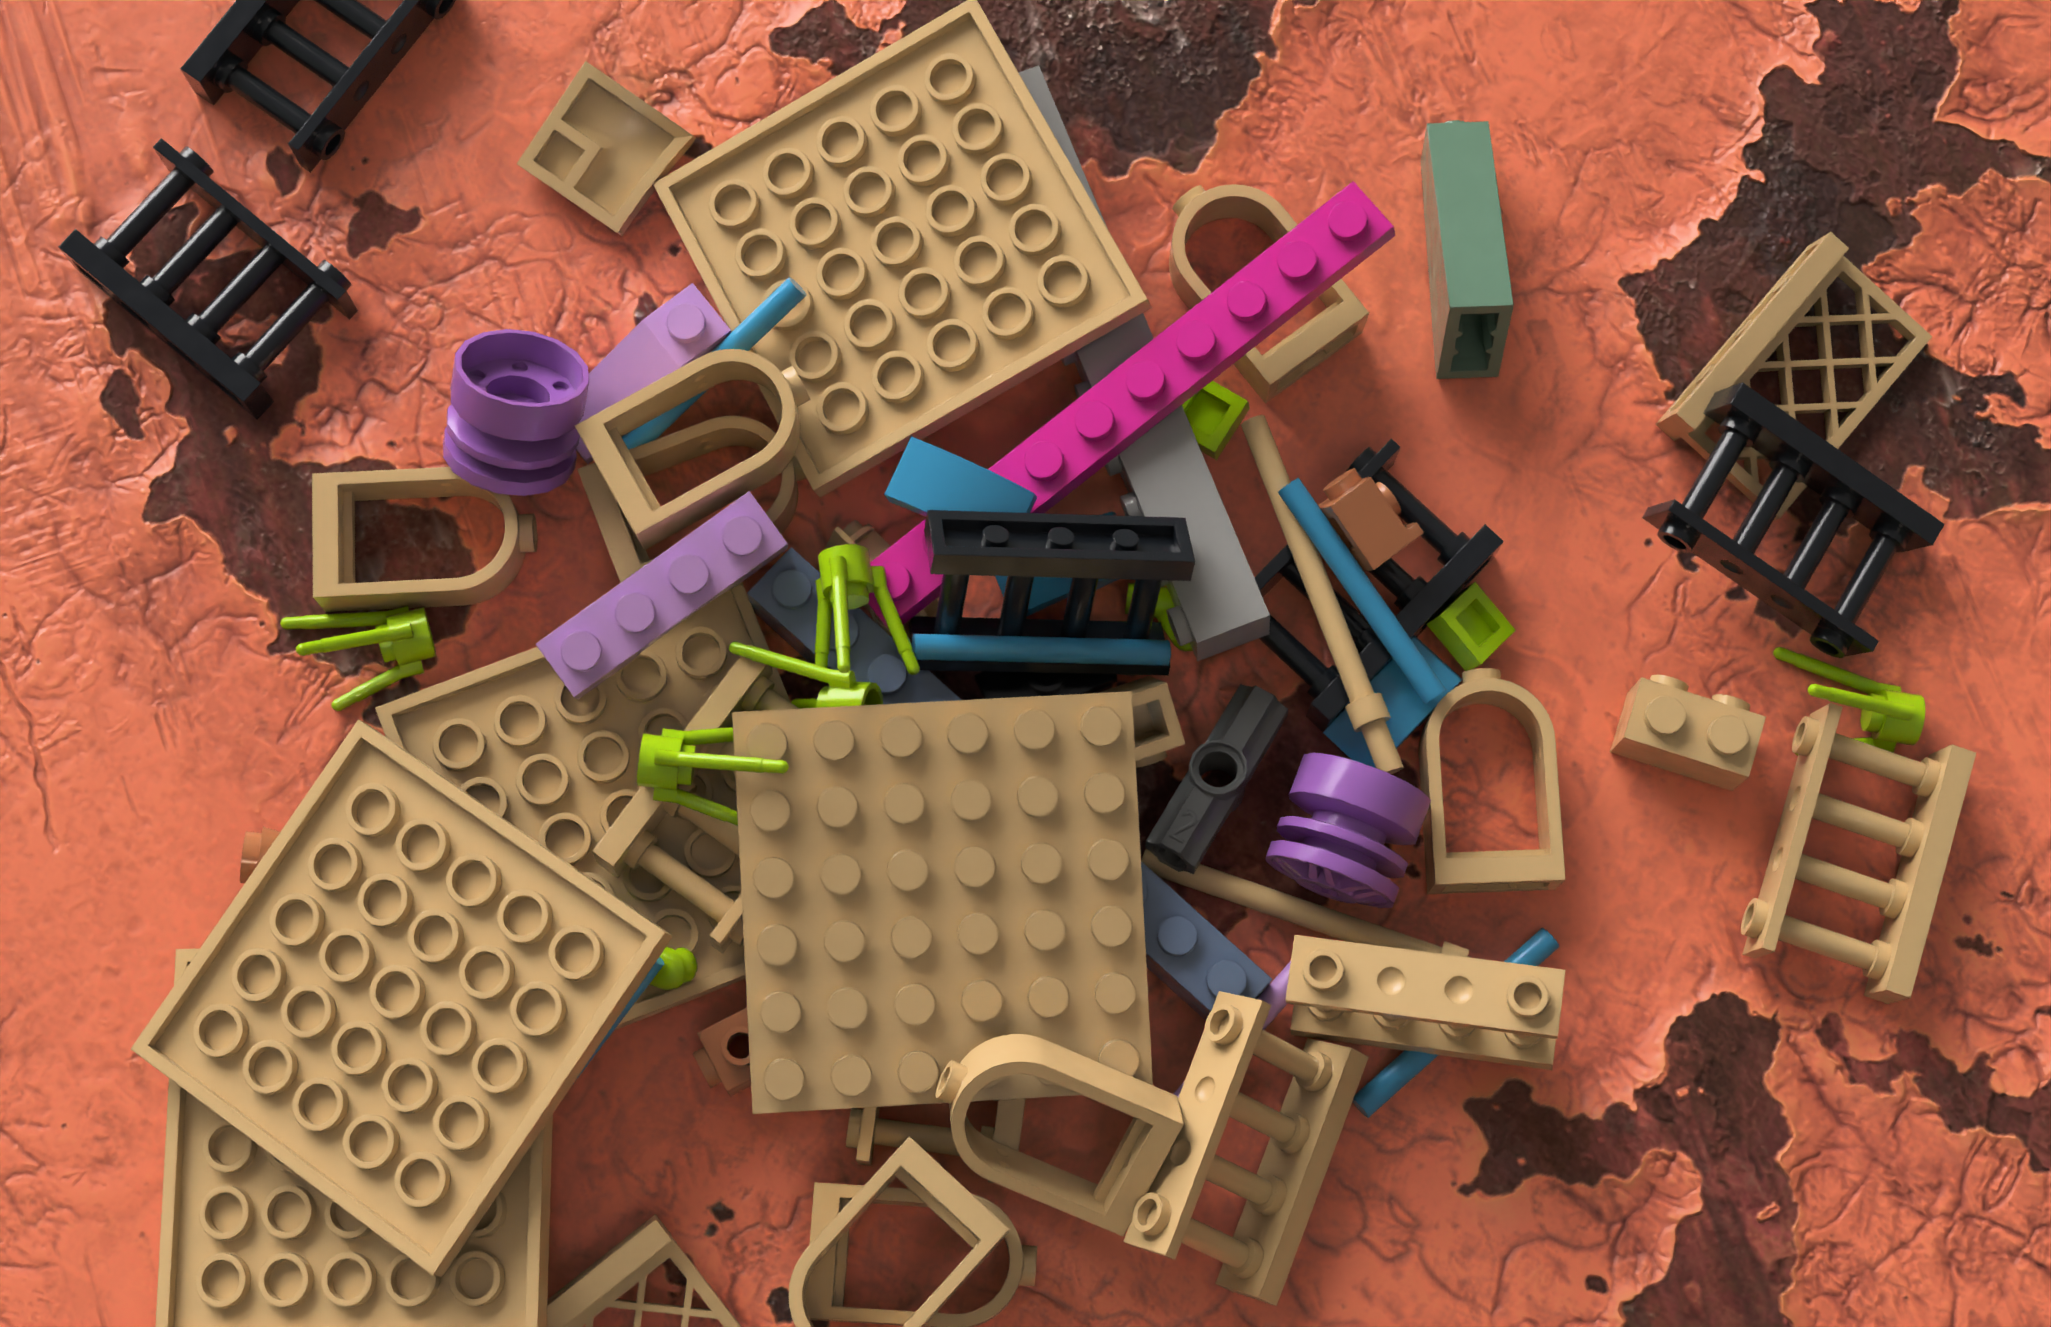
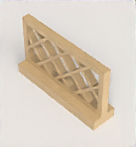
M1830 232L1806 247L1656 425L1673 441L1682 438L1704 459L1708 460L1716 443L1705 432L1714 421L1703 414L1714 393L1742 382L1750 387V379L1756 372L1778 371L1781 405L1776 406L1794 419H1796L1795 414L1824 413L1825 440L1839 449L1933 336L1844 256L1849 248ZM1837 277L1855 292L1856 315L1829 316L1827 288ZM1814 305L1815 316H1804ZM1870 306H1871L1878 314H1871ZM1889 323L1908 342L1896 356L1875 357L1872 324ZM1858 325L1861 358L1833 359L1830 326ZM1816 326L1819 359L1791 361L1788 334L1794 327ZM1776 350L1777 361L1765 362ZM1876 367H1886L1877 378ZM1862 368L1864 394L1857 402L1836 401L1834 369ZM1820 369L1823 403L1794 404L1792 370ZM1838 412H1848L1841 422L1838 423ZM1744 447L1737 459L1744 460V469L1736 462L1727 479L1754 503L1763 487L1759 483L1757 459L1768 458L1752 447ZM1802 482L1794 483L1774 520L1781 518L1807 485Z
M656 1214L547 1300V1327H583L585 1324V1327H593L594 1317L607 1307L635 1310L633 1327H641L642 1311L682 1315L680 1327H688L690 1316L718 1319L723 1327H742L672 1238L671 1233ZM668 1258L674 1262L686 1278L683 1306L644 1302L647 1275ZM639 1282L636 1301L618 1299ZM693 1288L709 1309L691 1307Z

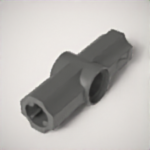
M1239 685L1206 742L1200 745L1192 754L1188 772L1145 842V848L1152 852L1160 862L1178 872L1195 873L1229 814L1235 811L1242 803L1245 787L1288 716V708L1283 706L1275 695L1256 685L1253 687ZM1210 770H1222L1227 772L1233 778V781L1224 787H1214L1204 782L1201 776Z

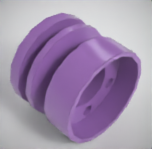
M512 329L488 331L465 340L455 353L450 387L451 405L447 409V427L445 428L443 438V458L453 473L473 486L506 495L527 496L546 493L566 483L575 469L576 447L580 439L575 425L579 424L584 416L589 386L588 366L575 350L561 341L532 331Z
M1304 754L1290 790L1289 799L1312 817H1280L1277 832L1288 841H1271L1266 855V862L1275 870L1295 880L1299 885L1327 898L1345 903L1392 908L1399 887L1389 878L1404 877L1408 863L1393 850L1384 846V844H1416L1431 802L1430 798L1410 783L1358 761L1330 754Z

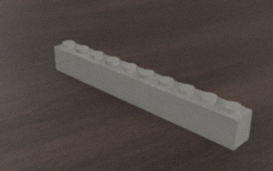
M1039 65L1019 72L1105 223ZM1143 313L1061 359L1064 366L1075 363L1082 382L1074 385L1077 399L1154 339ZM1181 405L1107 463L1105 468L1109 476L1120 473L1128 492L1120 496L1125 516L1186 518L1195 558L1191 581L1162 580L1161 587L1167 586L1175 606L1166 610L1174 636L1179 646L1190 643L1198 662L1269 635L1270 614Z

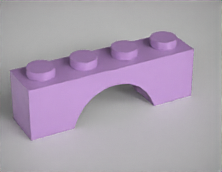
M748 491L536 643V646L573 697L580 699L629 664L642 651L683 620L723 593L736 587L785 552L788 543L751 492Z

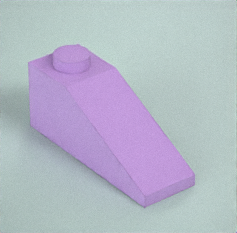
M693 283L644 318L589 373V386L584 416L580 422L695 359L710 353L731 333L730 328ZM580 437L576 450L584 461L589 464L593 461V458Z

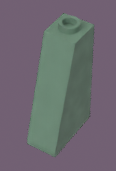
M1452 120L1445 123H1428L1426 125L1421 156V175L1436 379L1498 377L1514 304L1489 121L1464 122Z

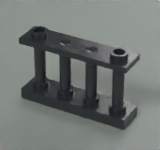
M236 0L180 69L194 92L212 105H215L224 93L235 91L294 132L295 136L288 144L300 166L311 173L321 159L328 160L337 152L345 137L344 130L434 18L436 20L443 18L451 10L456 0H403L388 20H385L357 0H314L371 39L370 43L350 67L285 24L286 16L300 0ZM273 44L333 86V89L312 115L247 70L248 63L262 46Z
M161 138L153 148L170 173L107 239L100 236L93 244L75 229L58 248L80 273L258 420L274 402L261 384L267 378L263 371L327 302L350 320L358 311L347 293L352 284L338 269L326 260H323L318 266L313 264L209 177L214 173V170L191 148L185 146L179 153ZM191 188L216 210L153 277L146 274L139 282L123 269L129 263L126 256ZM237 226L262 248L198 316L191 313L184 320L169 307L175 301L172 294L233 228ZM283 264L308 286L245 354L238 351L231 359L215 345L221 339L217 333L276 269Z
M1743 382L1715 392L1703 414L1720 425L1718 429L1722 435L1682 504L1674 499L1648 507L1642 518L1659 529L1657 535L1666 545L1683 553H1694L1811 634L1810 642L1820 651L1837 658L1873 652L1879 640L1855 625L1895 552H1905L1933 545L1944 523ZM1744 447H1752L1771 460L1769 466L1772 472L1734 538L1731 539L1703 518ZM1802 482L1821 495L1819 501L1823 506L1784 574H1782L1754 555L1794 483ZM1845 517H1852L1871 530L1869 536L1872 542L1835 608L1832 609L1806 591L1805 588Z
M1390 439L1378 453L1371 447H1368L1354 460L1346 472L1355 468L1361 478L1371 477L1375 484L1377 482L1383 483L1393 493L1401 507V513L1398 516L1407 524L1417 522L1424 532L1421 537L1440 553L1437 560L1444 567L1429 582H1426L1421 576L1414 579L1392 558L1375 570L1369 571L1397 597L1394 604L1401 611L1395 617L1412 640L1414 637H1418L1428 627L1426 624L1456 595L1465 589L1495 558L1504 541L1486 524L1471 539L1464 532H1461L1459 535L1454 533L1388 472L1394 465L1400 450V446ZM1287 544L1255 577L1262 597H1264L1284 577L1310 601ZM1333 588L1371 682L1393 658L1364 616ZM1270 615L1269 635L1259 639L1311 687L1307 693L1314 698V701L1310 704L1306 717L1324 732L1343 712L1345 706L1350 703L1335 665L1327 668Z
M927 510L924 532L930 574H943L936 617L914 616L909 621L911 643L913 634L1165 640L1162 623L1153 622L1162 580L1191 581L1195 565L1186 518ZM969 575L1008 576L1000 618L962 617ZM1034 577L1072 578L1063 620L1026 619ZM1098 579L1135 580L1127 621H1090ZM917 660L920 670L1167 676L1170 671V663L1168 666Z

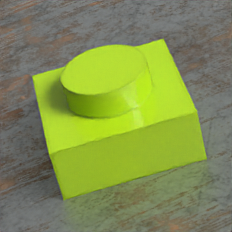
M1213 380L1182 404L1201 452L1215 460L1218 459L1250 409L1249 402Z
M1476 582L1463 589L1426 624L1465 671L1475 669L1481 665L1516 631Z

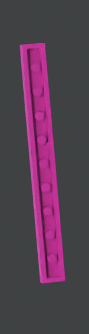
M1352 181L988 470L1036 494L1037 499L1030 513L1047 512L1395 236L1394 226L1357 184ZM926 519L870 562L871 566L885 567L887 588L903 625L940 595L943 574H930L924 532ZM869 593V606L889 630L874 593Z

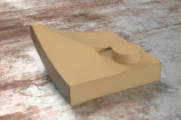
M585 61L517 162V165L623 236L641 208L656 190L653 185L654 182L665 177L692 146L696 138Z

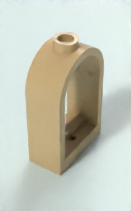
M1236 184L1217 186L1206 191L1201 185L1192 188L1181 196L1172 208L1178 219L1172 236L1169 272L1177 294L1189 309H1192L1211 294V291L1192 269L1185 251V245L1191 235L1204 224L1222 218L1243 219L1260 227L1275 243L1297 226V223L1277 200L1259 189ZM1342 279L1319 296L1320 300L1327 307L1325 310L1265 354L1261 355L1256 347H1254L1234 363L1235 367L1265 404L1363 333L1369 312Z
M723 349L695 359L575 425V428L643 549L646 550L779 475L792 460L798 447L801 424L797 407L811 399L793 366L781 372L771 361L756 353L741 349ZM725 381H752L764 386L779 399L782 404L780 426L772 441L763 450L663 506H660L622 439L623 435Z
M722 416L629 449L645 477L727 446H746L761 451L772 441L776 433L765 424L751 418ZM795 455L781 472L782 482L779 494L773 505L766 512L780 534L789 526L798 503L797 481L806 478ZM592 463L577 470L621 583L653 559H649L647 551L643 549L596 463Z
M450 467L312 473L313 598L325 612L397 609L408 606V608L464 606L481 603L495 597L511 584L520 571L526 552L537 551L535 514L519 515L509 495L497 494L473 486L453 473ZM472 496L494 504L504 515L505 533L498 553L488 565L474 574L459 578L355 583V501Z
M1479 668L1464 671L1462 673L1463 684L1452 689L1440 700L1425 723L1419 740L1420 788L1431 800L1423 822L1427 894L1555 890L1566 878L1556 740L1552 721L1544 706L1532 693L1520 685L1501 679V671L1499 669ZM1472 704L1493 705L1511 713L1525 728L1530 738L1533 752L1539 849L1446 853L1439 735L1443 720L1453 711Z
M1009 1034L992 1038L971 1050L960 1063L951 1060L945 1067L936 1089V1098L949 1103L951 1132L955 1148L966 1165L976 1174L993 1183L1120 1236L1125 1235L1132 1222L1135 1205L1142 1196L1147 1194L1184 1125L1176 1095L1055 1043L1026 1034ZM1015 1074L1033 1075L1134 1118L1099 1184H1095L982 1135L974 1128L966 1115L975 1095L987 1084L998 1078Z
M909 1136L800 1256L792 1272L789 1284L788 1299L793 1322L796 1327H814L806 1306V1290L812 1271L896 1177L973 1248L903 1327H924L1009 1233V1228Z
M814 1182L809 1245L860 1191L863 1185ZM887 1187L873 1202V1204L928 1207L909 1188ZM972 1194L1009 1228V1233L1004 1237L1009 1253V1271L1005 1283L999 1293L985 1306L963 1314L936 1313L924 1327H975L994 1318L1008 1305L1018 1285L1035 1286L1037 1246L1021 1245L1017 1230L1009 1217L998 1206L981 1196ZM848 1229L815 1266L809 1278L806 1290V1306L810 1320L903 1326L913 1316L915 1311L844 1307L849 1240Z

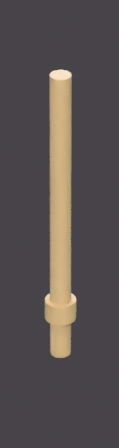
M1264 415L1249 418L1241 424V427L1350 703L1345 708L1355 732L1362 731L1375 767L1389 774H1394L1402 770L1404 766L1386 724V721L1391 716L1382 693H1374L1317 548L1278 494V491L1291 481Z
M1147 849L1142 858V862L1158 877L1343 941L1469 957V949L1446 941L1440 947L1202 864L1192 874L1185 871L1178 872L1163 864Z

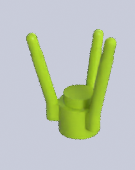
M837 545L820 552L818 555L820 578L815 581L818 599L815 664L828 668L833 608L837 668L841 673L850 671L851 649L848 610L866 605L869 602V593H874L907 672L910 675H917L920 671V666L887 588L885 567L871 566L869 549L862 545Z
M408 606L379 612L285 617L280 622L281 627L286 630L375 626L373 630L298 644L296 652L300 656L379 643L384 663L397 660V666L335 699L331 705L335 711H341L356 702H360L403 678L424 673L421 660L437 657L424 607L409 611Z
M735 641L729 645V651L732 654L829 684V686H825L820 690L817 699H793L791 703L799 709L883 704V695L878 684L873 682H857L855 673L852 670L847 673H841L838 670H832L756 646L753 647Z
M1783 647L1774 649L1773 655L1778 660L1868 694L1863 695L1818 684H1811L1808 687V693L1813 697L1862 709L1861 729L1872 734L1871 737L1852 739L1893 753L1896 743L1915 745L1919 740L1925 720V701L1922 695L1901 692L1900 686L1879 683Z
M733 727L690 731L663 728L661 736L643 734L638 761L637 786L653 787L654 801L676 803L738 826L737 811L679 789V784L692 785L694 768L783 774L788 771L789 765L783 760L696 753V746H690L734 742Z

